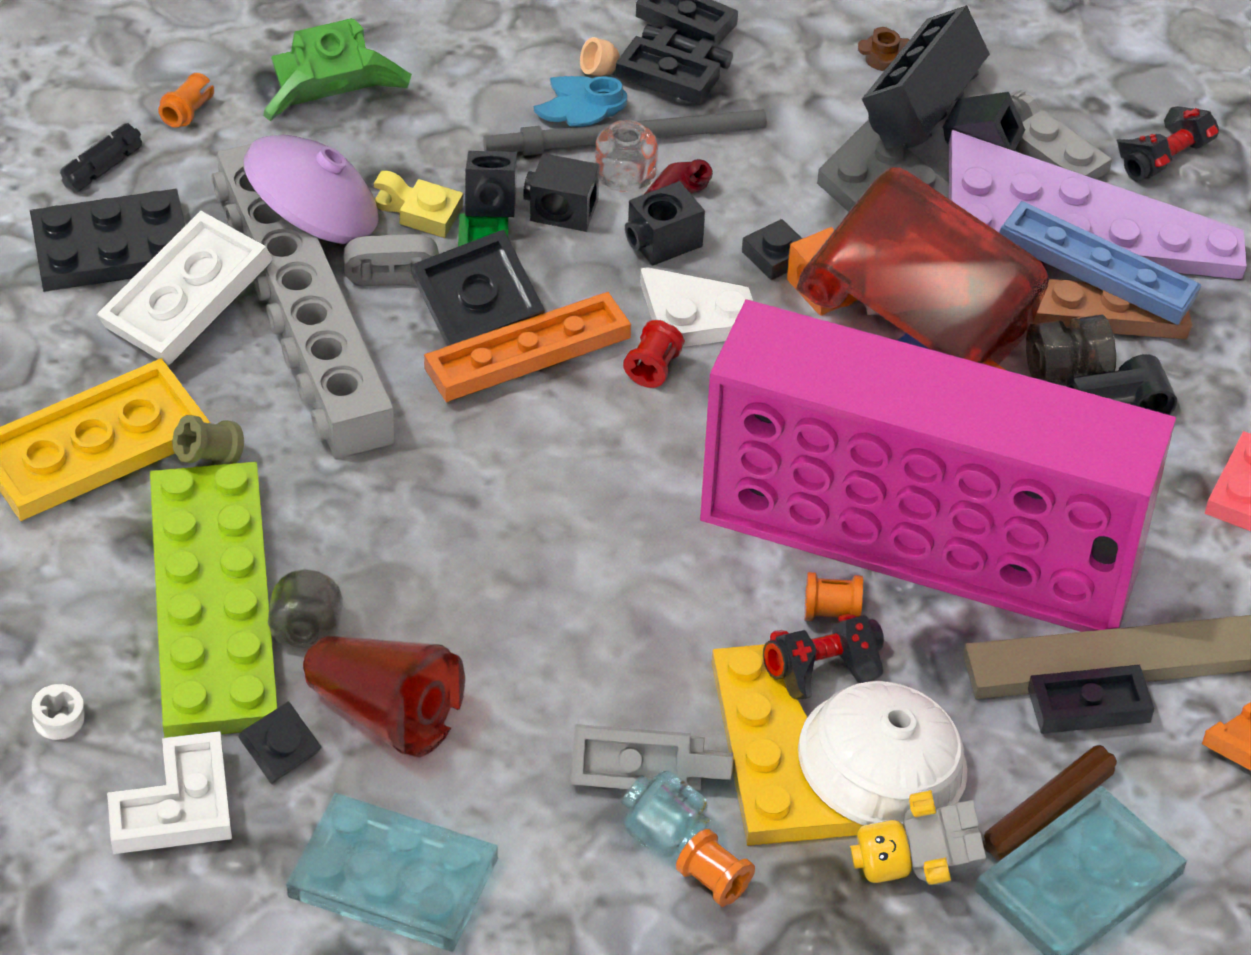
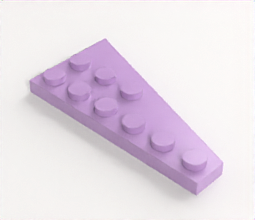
M954 130L951 132L949 141V233L964 232L966 251L1034 258L997 240L1001 226L1017 205L1024 201L1176 273L1232 279L1243 278L1247 267L1244 230Z

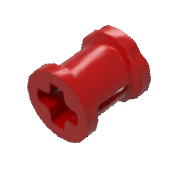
M651 320L642 329L641 342L638 347L629 351L623 360V368L629 378L635 383L647 388H656L661 386L668 376L667 366L671 359L680 355L685 340L682 333L675 326L662 320Z

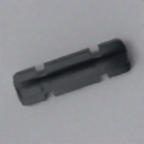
M129 123L122 124L111 132L112 138L110 135H107L78 156L79 162L77 159H73L60 170L61 181L64 186L69 187L73 192H79L92 182L90 177L96 180L124 160L123 154L129 156L142 146L140 131L137 128L134 129Z

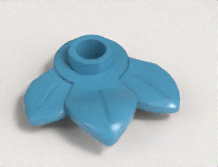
M551 77L550 85L558 97L533 107L534 112L547 121H567L568 126L585 127L598 123L604 118L612 117L617 112L623 110L627 105V93L622 89V83L613 77Z

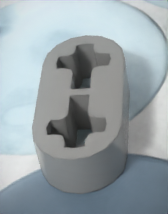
M418 234L357 237L349 241L344 248V272L351 282L358 285L416 284L412 276L411 265L419 261H412L411 258L421 257L420 261L438 255L437 243L430 237ZM363 259H371V262H370V263H362L361 260H363Z

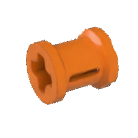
M808 572L805 590L804 621H813L816 616L836 618L844 614H851L856 617L861 616L863 576L854 575L852 580L818 578L815 572Z
M704 829L692 837L684 846L677 859L676 870L684 877H695L713 892V900L721 907L732 904L747 889L755 874V865L747 858L737 859L718 843L716 833L711 829Z

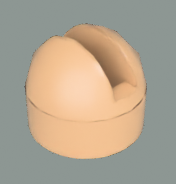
M595 37L589 38L581 50V69L588 75L597 77L608 76L616 70V62L620 58V54L611 42Z

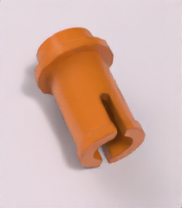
M192 73L174 92H167L161 97L158 112L164 123L177 128L187 126L193 121L194 112L214 95L213 85L208 86L200 93V90L210 82L208 77L201 73Z

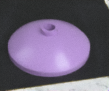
M284 134L261 137L255 140L244 156V169L252 187L277 214L294 226L318 238L340 244H348L349 241L357 237L371 236L377 227L379 216L371 190L357 169L337 150L311 139Z

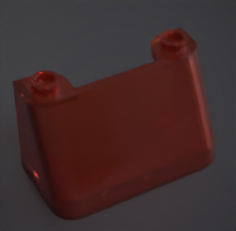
M891 167L883 171L871 183L801 272L796 290L805 295L814 304L824 308L838 307L847 298L848 294H851L930 350L997 367L1027 336L1048 288L1049 278L1043 264L1032 254L910 172L902 168Z

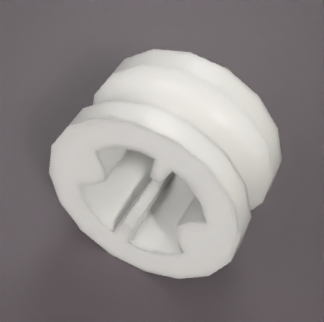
M52 684L36 693L32 700L33 725L36 731L43 737L52 740L65 739L78 732L84 723V703L81 694L73 687L65 684ZM63 706L68 707V716L59 713L53 719L48 717L49 709L59 711Z

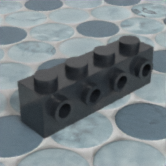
M967 5L927 18L863 96L862 101L868 111L869 123L874 132L879 134L886 149L905 144L906 148H912L927 141L932 136L931 131L935 125L948 115V108L964 94L963 89L968 82L979 75L978 69L990 53Z

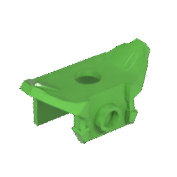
M350 18L294 31L291 51L271 57L281 89L264 109L263 116L272 121L289 106L371 86L407 89L412 74L380 53L367 49L364 40V29L355 19Z

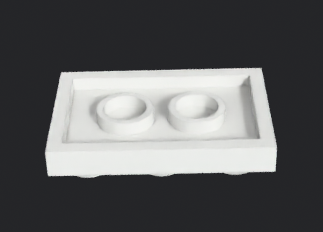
M200 211L96 315L105 328L157 359L162 358L169 366L273 261V258L266 246Z

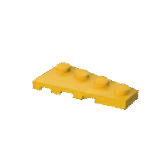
M765 644L712 649L711 663L728 751L733 753V776L747 846L857 835L858 829L863 825L844 817L828 806L814 792L803 774L798 757V742L801 730L808 717L798 699H794L789 695L784 679H775L767 672L763 661V648Z

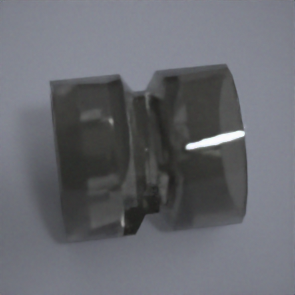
M1103 314L1072 318L1068 327L1065 326L1062 320L1030 324L1027 329L1026 355L1032 378L1066 386L1067 378L1111 372L1116 369L1115 339L1110 323Z

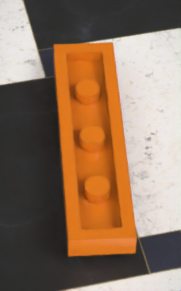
M605 292L424 354V369L445 402H449L631 338V323L610 293Z

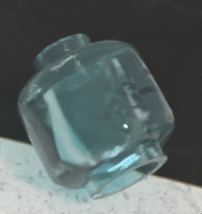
M670 771L658 773L651 781L641 775L621 801L623 805L629 808L624 818V830L660 858H669L676 852L680 854L690 839L698 832L707 829L711 822V819L705 815L708 807L707 799Z

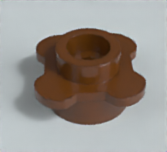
M878 27L874 29L873 35L870 38L859 41L858 51L862 55H866V62L869 66L876 70L885 71L910 39L900 38L896 31L887 27Z

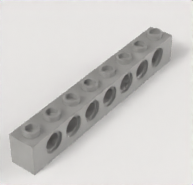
M251 144L218 151L219 172L212 173V184L218 202L226 201L227 203L225 205V214L228 226L266 246L273 258V261L253 280L259 300L267 299L269 302L266 308L273 334L282 333L284 339H281V347L288 369L296 368L298 374H296V384L300 399L304 405L312 404L314 410L311 411V419L318 441L327 440L334 459L395 444L393 406L318 238L294 226L277 214L252 187L244 169V156Z

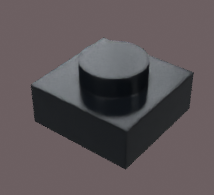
M780 219L743 237L742 253L770 280H773L788 273L790 244L803 238L783 219Z
M289 701L244 729L238 736L271 784L316 755L322 748Z

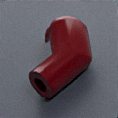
M695 159L692 162L672 163L661 172L644 194L678 181L690 193H698L705 189L712 179V167L702 159Z

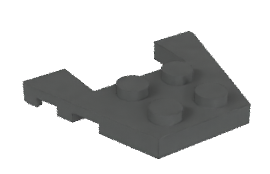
M869 119L818 169L817 184L877 238L935 227L937 219L949 217V183L906 148L905 145L901 144L886 149L879 134L875 133L872 129Z

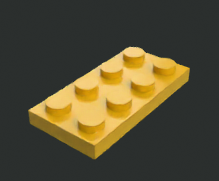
M160 358L1 426L0 493L21 522L175 454L172 443L173 432L182 417L186 415L199 416L203 422H211L163 359Z

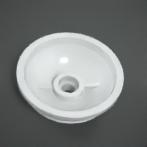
M883 681L864 682L848 686L817 706L806 719L800 733L798 757L801 769L809 785L828 806L844 817L861 825L889 820H897L903 824L904 815L910 808V794L931 790L935 808L959 803L965 790L967 763L964 756L963 742L957 727L949 715L935 701L910 687Z

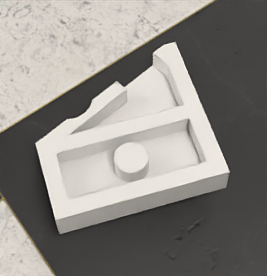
M648 267L641 268L640 284L651 319L662 320L675 326L684 337L685 343L683 347L726 341L745 299L753 301L749 287Z

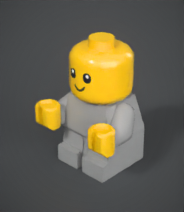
M931 790L909 795L910 808L904 815L903 824L897 820H889L861 826L857 832L858 845L850 846L854 869L863 868L866 879L872 883L905 878L910 873H915L919 879L926 881L929 885H941L951 881V872L981 867L986 859L973 800L935 808Z

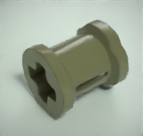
M186 415L180 419L178 426L173 432V451L181 462L194 463L199 459L212 460L215 465L234 464L240 460L242 455L244 434L241 426L235 421L223 420L217 424L203 422L199 416Z

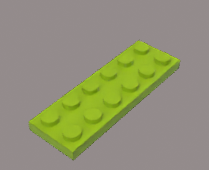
M257 461L150 471L164 738L220 731V734L241 733L244 729L278 708L271 625L269 621L270 610Z

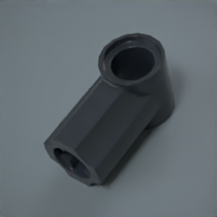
M1142 354L1130 358L1119 367L1118 371L1067 378L1066 387L1170 415L1177 406V397L1160 360L1150 354Z

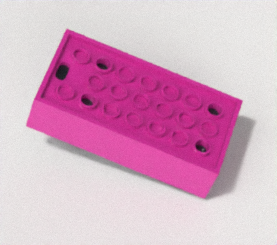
M745 299L710 372L700 521L1080 632L1120 628L1141 565L1176 417Z

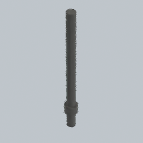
M764 109L612 123L614 124L612 126L614 128V137L607 141V143L635 141V137L645 140L646 138L642 131L638 132V128L637 131H634V127L631 130V125L644 129L649 139L766 128V112ZM612 124L542 130L541 126L521 127L518 133L483 136L484 151H522L523 156L543 154L544 149L601 144L602 132L610 128ZM622 135L624 138L619 140L618 136Z

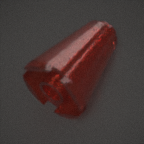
M325 636L308 649L303 661L305 680L312 690L396 751L420 758L433 752L445 740L452 728L443 725L450 708L460 710L464 698L466 677L463 661L459 655L451 653L450 649L440 644Z

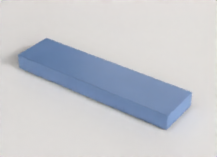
M1024 201L1017 205L1001 226L997 238L998 241L1176 325L1180 324L1196 300L1201 288V284Z

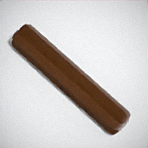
M1102 745L1090 748L985 831L983 847L986 852L991 853L997 861H1004L1010 858L1111 777L1115 772L1114 766L1117 764L1114 754L1109 753Z

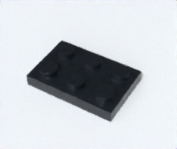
M177 188L30 210L43 292L132 279L185 227Z

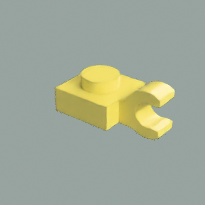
M381 171L374 182V188L380 190L375 198L378 209L386 212L400 213L399 224L439 237H446L463 208V192L418 179L414 187L411 188L396 173Z

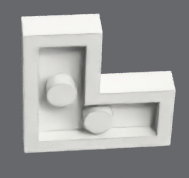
M220 731L162 738L166 785L107 793L113 854L232 839Z

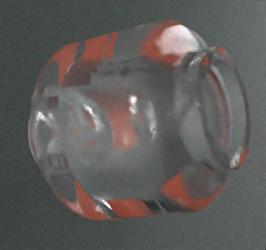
M620 120L603 129L595 142V163L600 164L599 181L609 189L622 193L636 192L650 185L656 176L658 166V143L653 132L633 120Z

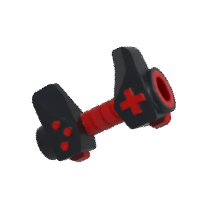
M1181 106L1171 107L1164 119L1165 128L1174 133L1169 137L1161 134H1150L1135 139H1117L1119 154L1121 158H1124V168L1129 177L1135 181L1149 179L1163 171L1168 163L1173 160L1172 156L1189 146L1195 149L1201 148L1218 136L1219 126L1211 111Z
M844 614L838 617L839 622L832 623V634L811 639L805 630L788 633L785 630L773 631L770 635V641L766 642L763 648L764 665L770 676L775 679H784L787 691L794 699H808L812 697L811 678L814 662L839 655L843 659L858 683L870 682L881 677L883 674V665L878 651L883 647L884 635L879 623L874 619H868L866 615L856 617L855 615Z

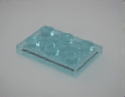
M1101 785L977 878L975 892L1043 955H1080L1183 875L1187 860Z
M335 793L286 883L287 895L289 898L453 952L498 860V845Z

